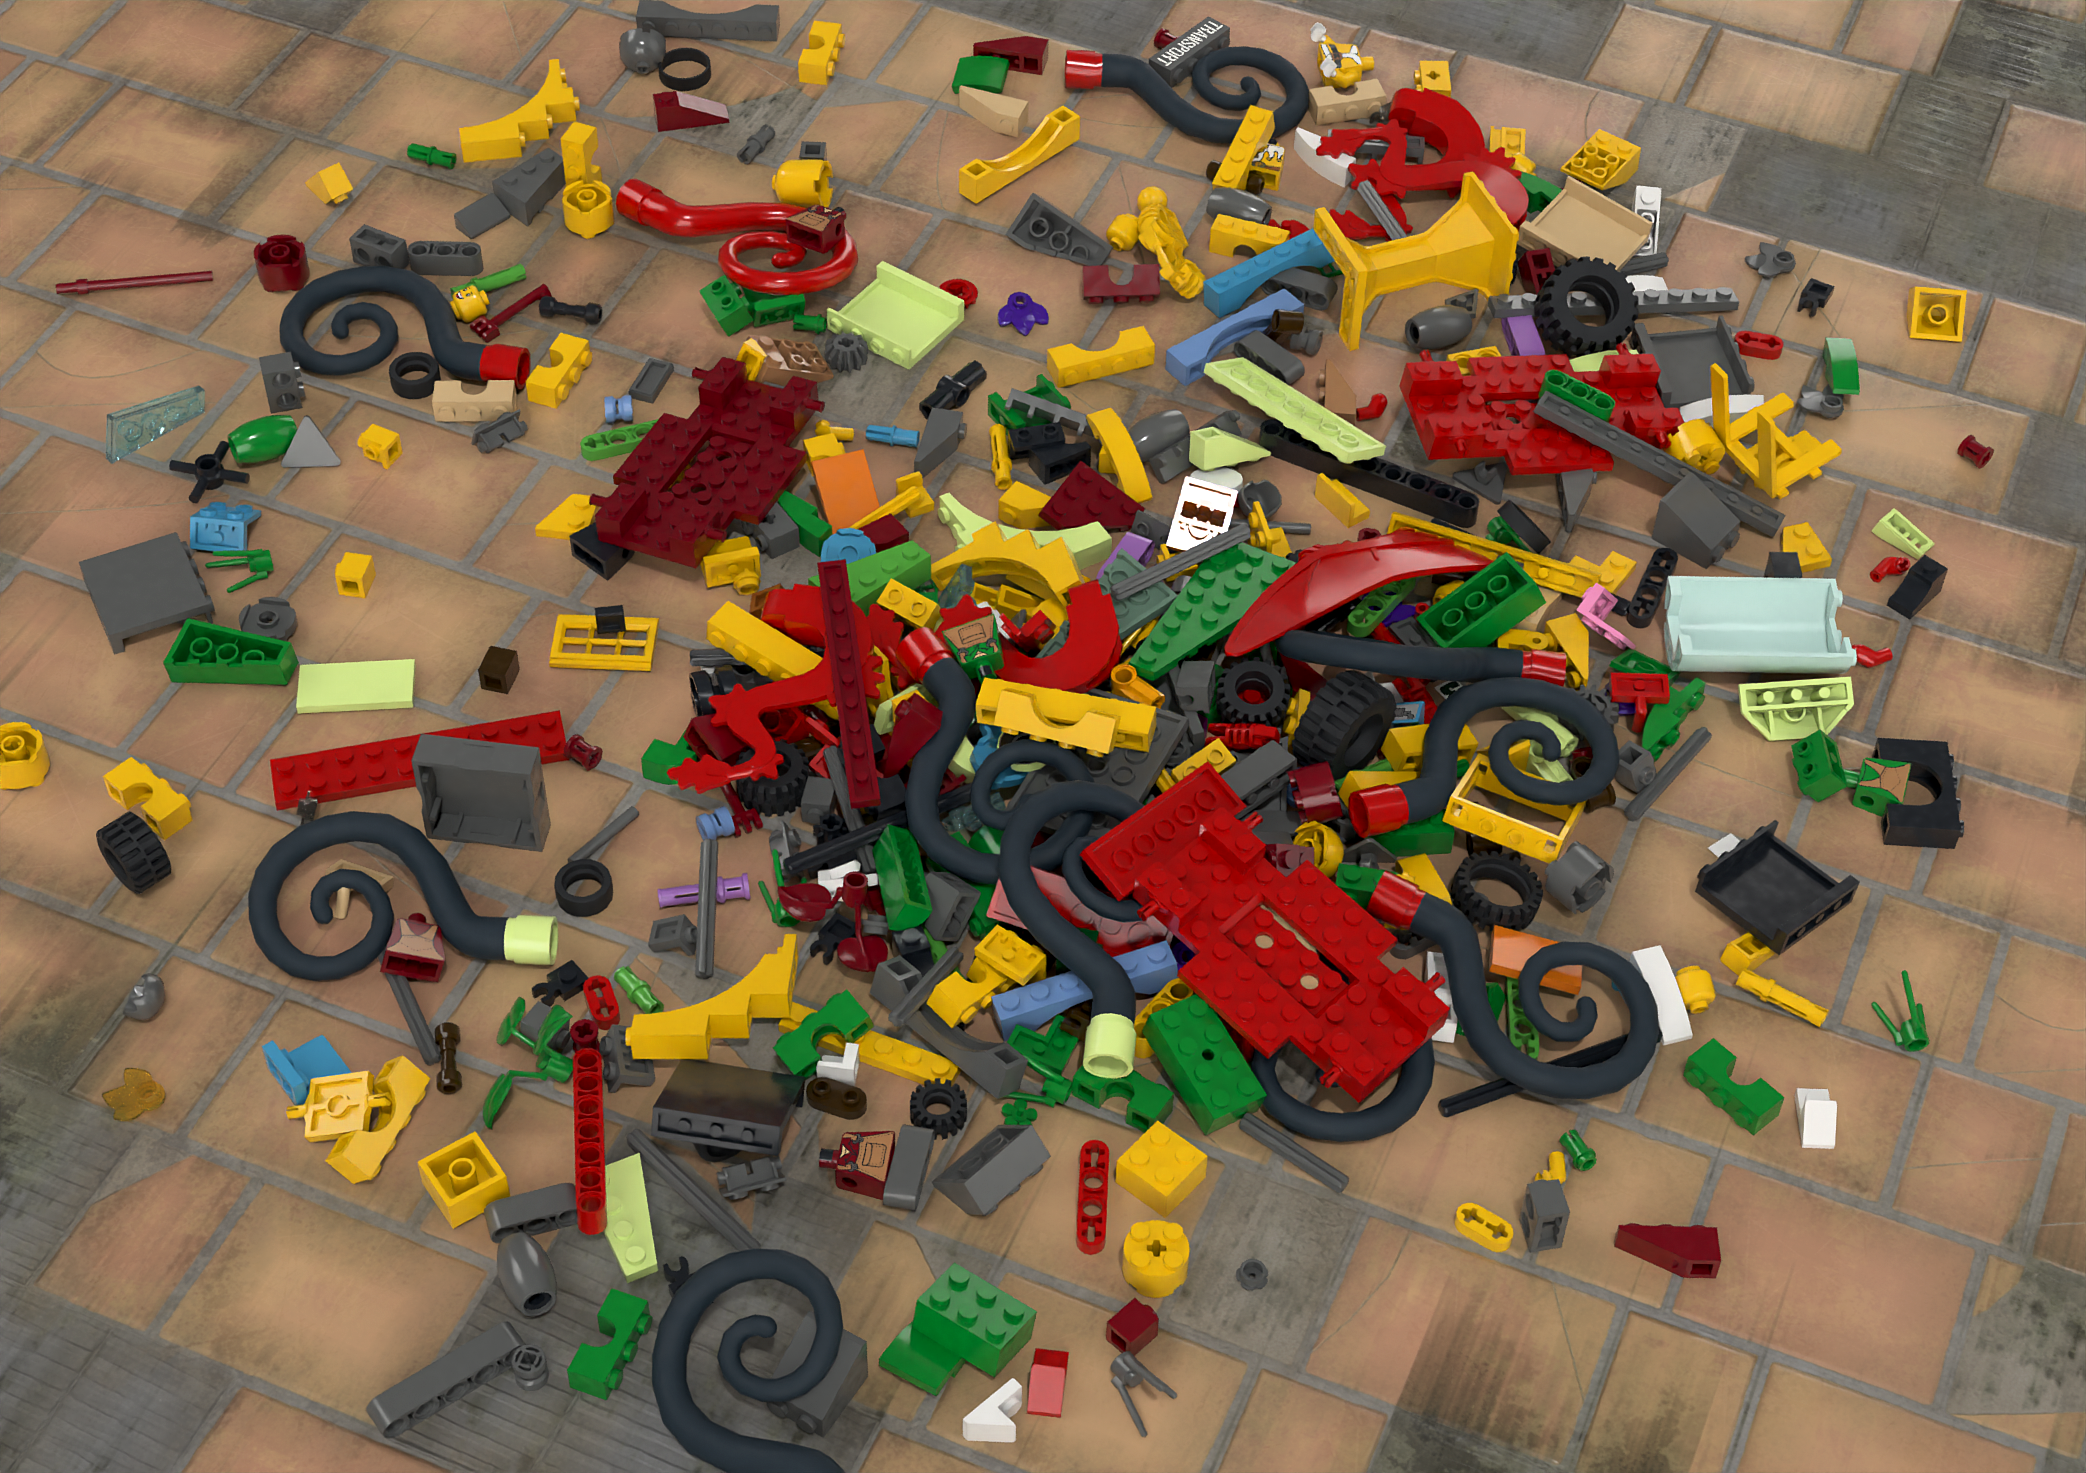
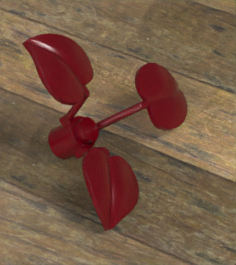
M856 871L847 873L843 878V887H837L836 894L832 900L831 893L819 884L803 883L788 887L778 886L777 893L782 907L789 915L800 921L814 922L822 920L825 917L826 909H833L840 897H842L846 906L855 908L856 938L842 940L837 948V956L843 965L861 972H876L877 965L887 961L888 948L884 940L877 935L862 937L861 934L862 904L867 906L868 911H876L877 915L886 916L880 885L868 888V878L866 875Z

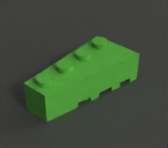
M913 540L846 564L851 599L864 612L866 617L869 615L870 605L877 604L876 601L891 578L912 590L931 579V555ZM819 574L808 578V585L820 587Z

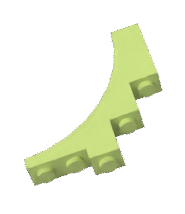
M950 493L939 496L940 508H938V516L943 524L946 523L949 526L954 538L957 540L955 551L974 541L972 533L992 523L961 505ZM1098 521L1081 527L1059 531L1029 530L1040 548L1062 537L1073 553L1079 570L1106 560L1111 555L1112 537ZM998 524L1007 539L1025 531Z

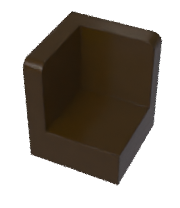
M495 646L489 647L478 669L481 689L504 694L509 693L520 670L517 651Z

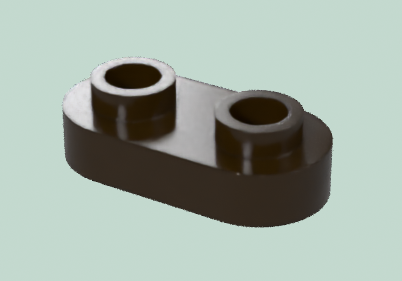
M827 1077L815 1078L806 1087L807 1102L816 1110L847 1120L858 1119L867 1110V1097L860 1088ZM852 1098V1099H855V1100H854V1101H848L847 1099Z

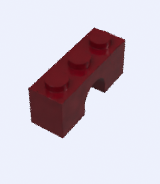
M1159 264L1133 265L1132 280L1126 285H1117L1112 282L1109 277L1108 265L1082 267V300H1088L1089 304H1102L1104 300L1114 299V303L1119 304L1128 303L1129 299H1139L1140 303L1154 302V298L1160 296Z

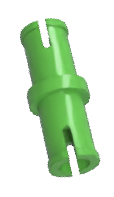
M623 966L615 972L614 980L627 992V998L633 1004H637L646 1014L663 1011L664 1004L651 992L650 985L646 981L640 980L629 966H626V968Z

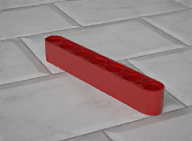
M584 1048L577 1051L573 1056L576 1212L579 1230L587 1235H595L604 1231L607 1226L603 1072L601 1054L593 1048Z

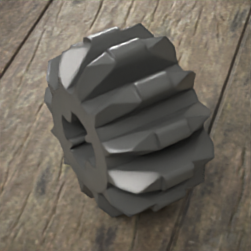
M842 331L841 335L833 334L831 339L826 340L824 355L831 369H838L839 373L844 370L851 373L852 369L860 370L861 366L866 364L868 345L863 340L862 335L855 336L853 331L849 334H845Z

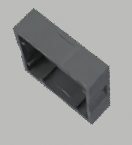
M428 734L420 735L411 762L416 787L422 798L421 812L428 839L462 843H485L504 848L543 852L551 822L539 747Z

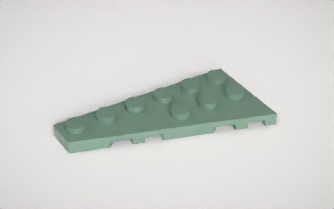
M1121 548L1116 555V559L1112 564H1108L1104 569V574L1098 580L1102 595L1110 594L1112 585L1144 571L1146 568ZM1160 581L1120 601H1116L1111 596L1119 624L1120 639H1124L1167 611L1178 595ZM1068 620L1062 623L1059 632L1053 639L1048 641L1036 658L1052 655L1063 647L1069 637L1070 627Z

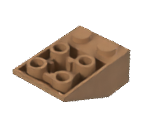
M749 335L747 340L754 339L767 355L755 380L756 382L763 384L764 381L785 387L793 376L816 381L817 383L833 379L834 377L817 346L811 342H797L785 338L775 339L767 336L759 337Z

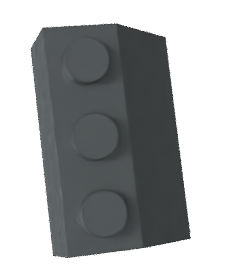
M998 1125L934 1179L932 1184L965 1213L986 1216L998 1208V1202L1005 1196L1012 1195L1021 1187L1020 1183L1024 1179L1037 1174L1043 1168L1042 1164L1051 1155L1032 1125Z

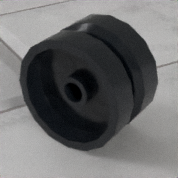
M730 664L714 667L713 683L705 670L689 673L691 699L696 717L716 714L717 711L709 704V697L713 695H726L733 691L737 680Z

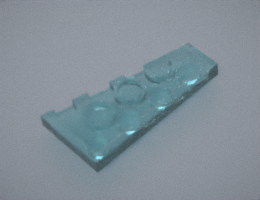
M198 385L107 414L106 459L113 464L204 413L205 390Z

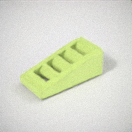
M1895 508L1879 520L1871 531L1882 540L1917 560L1935 545L1932 540ZM1918 543L1921 545V547L1917 548L1915 544Z

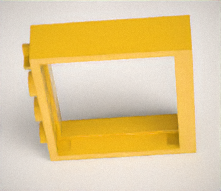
M1478 753L1450 796L1442 821L1550 864L1552 861L1558 860L1581 818L1586 801L1577 803L1575 807L1569 804L1558 806L1535 803L1517 796L1499 782L1491 770L1489 757ZM1479 764L1488 767L1486 773L1479 770ZM1518 769L1520 772L1527 776L1540 780L1549 781L1539 776L1523 771L1521 769ZM1476 785L1565 820L1566 823L1557 836L1468 801L1467 798ZM1547 840L1553 841V846L1546 844Z

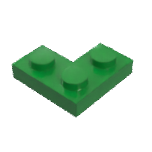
M1057 1014L1046 1036L1016 1024L1007 1043L1021 1055L1027 1054L1062 1076L1080 1040L1059 1028L1065 1017Z

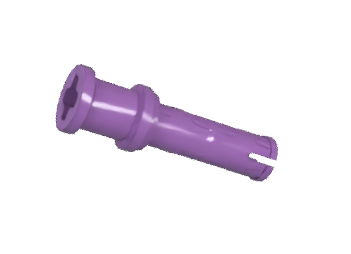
M742 873L740 877L723 879L722 876L717 877V902L725 903L727 899L745 897L746 900L751 899L747 873ZM699 884L658 889L660 908L698 902V894L677 897L676 895L699 892Z

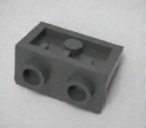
M612 1024L606 1036L601 1038L599 1052L603 1055L604 1059L603 1078L607 1080L608 1092L615 1093L621 1083L651 1086L655 1081L653 1060L633 1059L631 1046H626V1028L630 1026Z

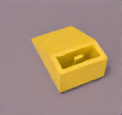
M1599 129L1561 167L1560 171L1600 190H1606L1626 183L1638 170L1641 147Z

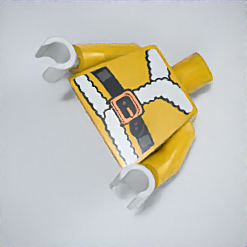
M1317 22L1311 28V39L1315 42L1319 41L1317 65L1324 87L1333 86L1334 89L1347 88L1354 85L1355 82L1361 81L1362 71L1374 70L1373 56L1360 57L1356 45L1336 43L1328 35L1324 36L1326 28L1321 23Z

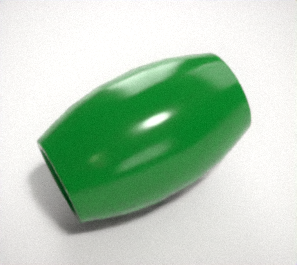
M290 415L264 416L248 421L227 435L228 444L237 463L265 462L287 452L297 432V427Z

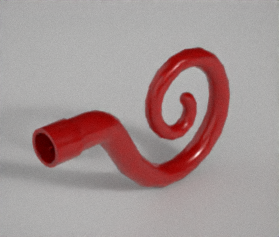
M636 178L625 182L617 195L616 207L621 215L643 226H650L672 236L696 238L745 231H763L737 235L727 240L718 252V265L726 277L739 286L755 292L771 295H799L818 292L834 287L847 279L858 264L857 245L846 228L845 236L830 249L832 251V258L823 265L799 272L759 271L740 263L738 255L759 248H773L787 251L773 255L771 263L775 268L785 269L800 264L807 255L806 248L788 242L787 234L773 231H786L785 219L807 209L805 207L767 202L685 205L664 195L661 190Z

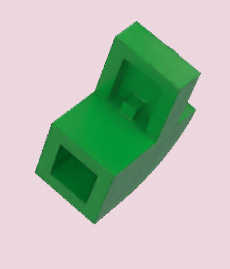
M684 733L676 745L657 739L652 741L641 758L643 778L666 785L678 784V781L668 778V769L681 766L685 758H691L696 762L698 758L697 754L683 737Z

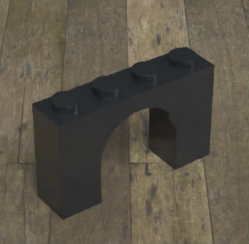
M1877 738L1872 758L1911 763L1908 780L1924 786L1935 798L1934 802L1926 805L1887 803L1881 820L1883 844L1955 849L1958 838H1962L1964 835V821L1959 819L1961 800L1956 797L1955 793L1957 790V776L1952 774L1954 755L1949 754L1948 742Z

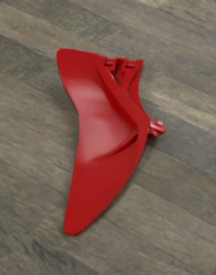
M1399 527L1393 533L1353 543L1316 544L1300 551L1298 562L1274 581L1249 607L1228 638L1224 647V653L1227 656L1234 657L1244 655L1283 636L1288 631L1306 625L1355 598L1391 582L1441 573L1481 571L1491 564L1493 560L1467 548L1455 545L1451 539H1438L1437 535L1423 531L1415 532L1413 528Z

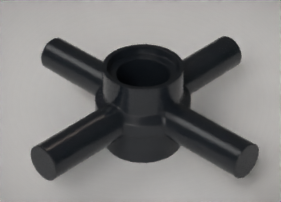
M221 441L214 454L199 456L195 460V464L176 460L170 461L169 469L171 471L194 474L198 480L189 495V500L192 503H198L205 490H214L221 487L224 480L248 484L250 479L249 473L227 470L221 464L230 448L228 442Z

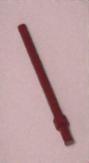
M201 271L94 281L76 279V282L56 284L57 294L78 292V295L89 294V291L213 281V272Z

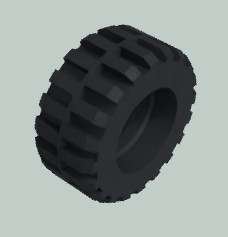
M1586 256L1580 257L1578 261L1574 258L1568 260L1564 265H1560L1541 286L1542 288L1536 297L1538 303L1534 306V314L1539 315L1536 324L1539 329L1542 328L1544 331L1541 334L1545 341L1549 339L1553 343L1551 347L1555 351L1560 349L1569 358L1573 355H1576L1577 358L1592 353L1614 350L1618 344L1628 337L1635 326L1634 321L1638 318L1639 310L1635 307L1639 304L1638 296L1632 293L1635 290L1633 283L1627 282V275L1623 271L1621 273L1615 269L1616 265L1611 262L1607 265L1603 263L1604 260L1595 257L1593 261H1590V257ZM1583 291L1597 298L1605 311V325L1593 327L1578 321L1569 310L1567 303L1568 292Z
M1346 670L1345 672L1338 673L1336 678H1331L1326 682V686L1320 688L1316 693L1313 701L1309 702L1307 710L1299 720V726L1295 729L1292 751L1294 757L1297 758V762L1305 767L1328 761L1334 781L1345 777L1349 771L1361 770L1367 767L1369 761L1374 759L1377 755L1376 752L1382 747L1389 729L1392 728V721L1395 720L1396 714L1394 711L1397 708L1392 692L1357 670Z

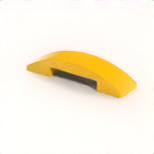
M1112 408L1087 414L1086 419L1095 439H1100L1119 479L1117 483L1118 488L1139 504L1152 500L1153 497L1143 464L1127 429Z

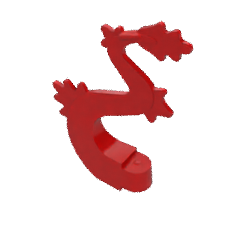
M1402 88L1394 93L1389 111V121L1397 119L1399 127L1408 130V136L1425 137V142L1436 147L1443 155V158L1438 162L1406 165L1408 168L1419 169L1448 162L1463 161L1465 153L1480 157L1481 149L1485 148L1480 126L1471 113L1457 100L1424 88L1423 92L1411 88ZM1371 158L1367 165L1349 164L1348 171L1355 178V181L1351 183V189L1357 190L1360 182L1370 181L1368 179L1369 173L1379 171L1380 166L1375 159ZM1370 181L1373 187L1376 188V183ZM1453 187L1432 190H1446L1448 196L1454 198L1461 192L1462 188ZM1394 194L1382 196V200L1406 234L1411 233L1413 227L1406 224V214ZM1334 209L1329 211L1330 216L1343 235L1351 240L1376 237L1385 238L1387 242L1392 241L1382 225L1370 226L1369 223L1356 216L1350 210H1346L1343 215Z
M1397 119L1390 120L1386 125L1377 123L1374 128L1333 129L1331 131L1332 137L1323 136L1320 138L1321 145L1317 147L1316 155H1330L1334 159H1338L1342 153L1353 156L1366 140H1383L1389 143L1390 146L1381 160L1379 171L1368 174V179L1376 183L1375 190L1380 197L1394 194L1400 199H1404L1406 191L1462 188L1464 173L1473 171L1478 179L1483 182L1489 194L1495 198L1497 205L1506 213L1508 220L1513 227L1517 228L1518 232L1520 225L1526 220L1529 204L1528 194L1525 187L1518 180L1521 178L1522 172L1510 169L1515 164L1516 159L1514 157H1505L1504 147H1499L1494 152H1489L1487 148H1482L1480 157L1465 153L1463 161L1410 169L1405 165L1406 135L1408 130L1400 128Z
M1098 579L1068 588L1070 605L1066 606L1070 627L1069 637L1063 647L1054 654L1043 658L1028 657L1020 653L1000 632L1004 667L994 671L996 677L1008 682L1031 684L1037 687L1060 689L1078 694L1092 690L1109 678L1112 669L1119 663L1123 646L1111 595H1102ZM966 594L954 608H941L939 610L940 616L944 621L937 628L935 634L946 645L942 631L991 615L993 613L992 609L988 606L984 608L977 607L971 596ZM878 604L870 605L869 615L866 618L870 625L874 645L888 658L889 663L893 666L890 669L891 674L899 676L897 685L900 690H903L910 684L917 683L896 658V650L901 641L904 624L902 622H893L895 619V612L893 610L884 611Z
M794 584L793 590L773 589L769 591L765 597L760 620L801 645H813L823 648L825 650L823 659L814 669L804 674L758 686L748 691H745L741 684H736L733 687V691L729 694L709 697V704L717 711L716 715L711 719L712 726L728 725L730 731L737 738L755 750V754L749 761L733 767L708 754L703 755L699 762L691 758H685L681 766L672 767L667 771L668 778L678 781L680 790L695 786L696 793L702 794L708 790L724 786L731 781L751 777L752 781H757L761 776L773 780L777 779L779 774L776 766L784 762V757L781 754H777L775 742L759 720L760 716L767 711L808 705L827 699L831 707L837 706L821 589L819 586ZM852 600L865 696L879 699L881 694L876 685L884 683L885 676L874 670L883 664V659L881 656H873L874 641L869 622L864 612Z

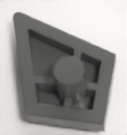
M1474 289L1445 299V305L1464 307L1468 310L1471 319L1475 318L1479 290Z

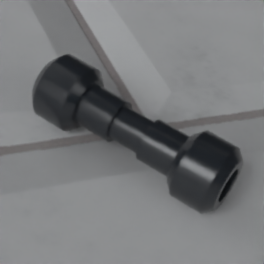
M549 296L542 297L539 302V313L544 317L552 318L556 314L564 316L573 315L574 317L584 318L587 323L598 324L602 318L603 310L601 305L589 302L586 306L569 305L564 302H557L555 297Z
M1357 597L1338 607L1331 615H1327L1321 620L1315 619L1306 625L1305 630L1329 632L1337 623L1346 620L1362 600Z

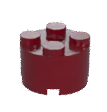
M281 234L268 237L267 242L263 245L260 243L256 245L254 259L259 281L265 291H299L304 287V283L309 278L310 270L305 245L302 241L300 243L296 241L294 236Z
M1328 761L1287 771L1291 788L1297 787L1296 790L1292 791L1296 808H1303L1302 811L1298 812L1301 825L1311 821L1322 824L1343 817Z

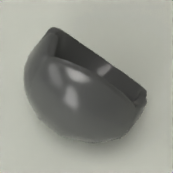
M1262 480L1258 483L1250 481L1239 491L1238 504L1243 514L1248 517L1249 513L1252 512L1253 502L1259 501L1264 516L1268 519L1282 505V496L1277 487L1268 480Z
M151 973L142 975V978L145 979L144 985L134 986L125 1005L123 1015L138 1020H147L159 1012L165 1000L164 983L160 977Z

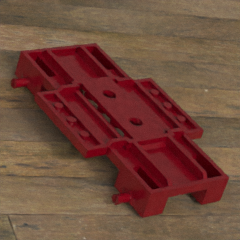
M722 357L715 367L709 371L695 367L692 371V378L703 380V382L698 387L700 404L690 417L685 419L663 413L613 475L614 484L619 486L612 495L603 497L593 493L590 496L589 504L601 507L595 514L598 540L696 569L702 562L703 557L708 554L717 541L723 543L726 540L727 532L725 530L734 518L759 525L807 462V452L789 446L815 411L822 413L825 408V402L818 400L816 381L793 376L783 389L748 380L746 363ZM708 440L709 446L706 448L704 452H701L697 455V461L695 462V464L691 468L685 470L684 478L680 481L679 484H676L672 487V493L667 492V490L679 477V475L690 463L693 457L701 449L704 443ZM722 455H727L731 457L724 459L722 461L717 460V458ZM697 487H702L706 489L703 491H699L698 493L692 492V490Z

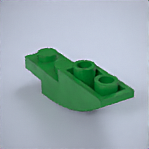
M1696 677L1681 692L1670 686L1669 703H1655L1644 727L1640 747L1651 752L1654 762L1660 758L1664 749L1676 744L1681 735L1679 727L1685 721L1688 713L1693 709H1699L1705 700L1703 693L1706 683Z

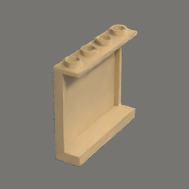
M1568 176L1564 189L1531 223L1525 220L1520 225L1519 241L1517 244L1529 251L1550 248L1553 264L1557 267L1564 265L1573 258L1578 261L1580 257L1588 256L1590 261L1597 257L1603 259V263L1607 265L1609 262L1616 265L1615 269L1619 272L1648 241L1653 223Z

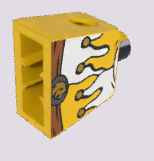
M1270 139L1266 148L1261 147L1252 161L1248 175L1250 176L1255 173L1263 176L1265 179L1264 188L1279 190L1284 166V147L1279 146L1275 139Z

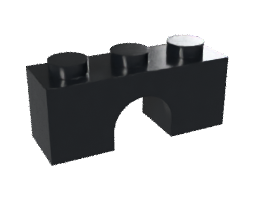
M870 724L876 763L883 760L886 748L874 725ZM840 738L839 746L837 748V755L839 757L840 762L843 765H845L842 741ZM899 774L889 778L877 777L881 805L864 807L867 815H872L875 821L906 809L904 800L906 788Z

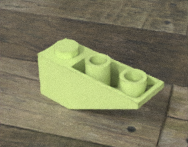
M1215 427L1190 431L1189 461L1202 471H1214L1217 467L1236 466L1240 462H1255L1260 460V458L1271 456L1270 451L1257 443Z

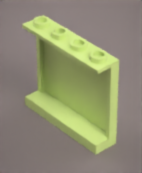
M882 261L876 266L877 279L839 312L831 308L827 309V329L841 335L842 331L845 334L853 331L855 336L862 335L863 340L867 342L869 350L910 370L964 321V300Z

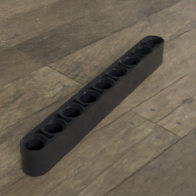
M1268 419L1261 423L1259 445L1270 451L1271 456L1318 474L1323 473L1328 478L1337 479L1341 483L1461 528H1470L1476 524L1480 501L1477 495L1378 457H1373L1370 460L1353 461L1350 464L1343 463L1332 453L1321 450L1319 445L1313 441L1302 438L1301 434L1294 429L1285 427L1279 420Z

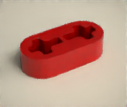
M1743 330L1736 333L1734 342L1738 343L1741 355L1775 360L1782 354L1784 344L1782 339L1777 336Z
M600 975L588 978L583 984V991L591 1019L597 1024L598 1029L609 1030L612 1024L618 1025L620 1022L619 1005L611 983L606 977ZM599 988L602 992V997L597 998L594 989ZM606 1008L607 1013L610 1016L604 1017V1015L601 1013V1009Z

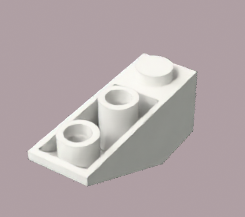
M1636 186L1632 200V211L1651 221L1653 225L1648 241L1634 255L1635 257L1657 253L1661 188Z

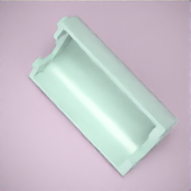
M1668 576L1664 603V609H1667L1666 622L1664 623L1666 656L1672 671L1845 674L1851 666H1855L1857 654L1856 650L1851 647L1849 637H1843L1842 641L1841 630H1837L1835 614L1837 607H1841L1843 600L1842 591L1838 590L1836 579Z

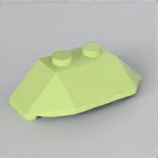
M1851 676L1738 685L1741 714L1768 741L1804 739L1819 729L1828 735L1854 705Z

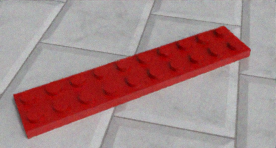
M560 710L424 733L436 736L539 747L542 765L569 760V758L564 756L566 738ZM421 734L271 759L270 766L277 811L416 787L411 760Z

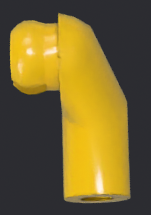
M819 420L815 425V434L817 436L834 433L837 441H852L854 438L853 428L832 427L827 420Z
M1555 1151L1548 1156L1549 1170H1543L1542 1175L1540 1172H1537L1535 1181L1559 1179L1560 1184L1565 1182V1155L1562 1152Z

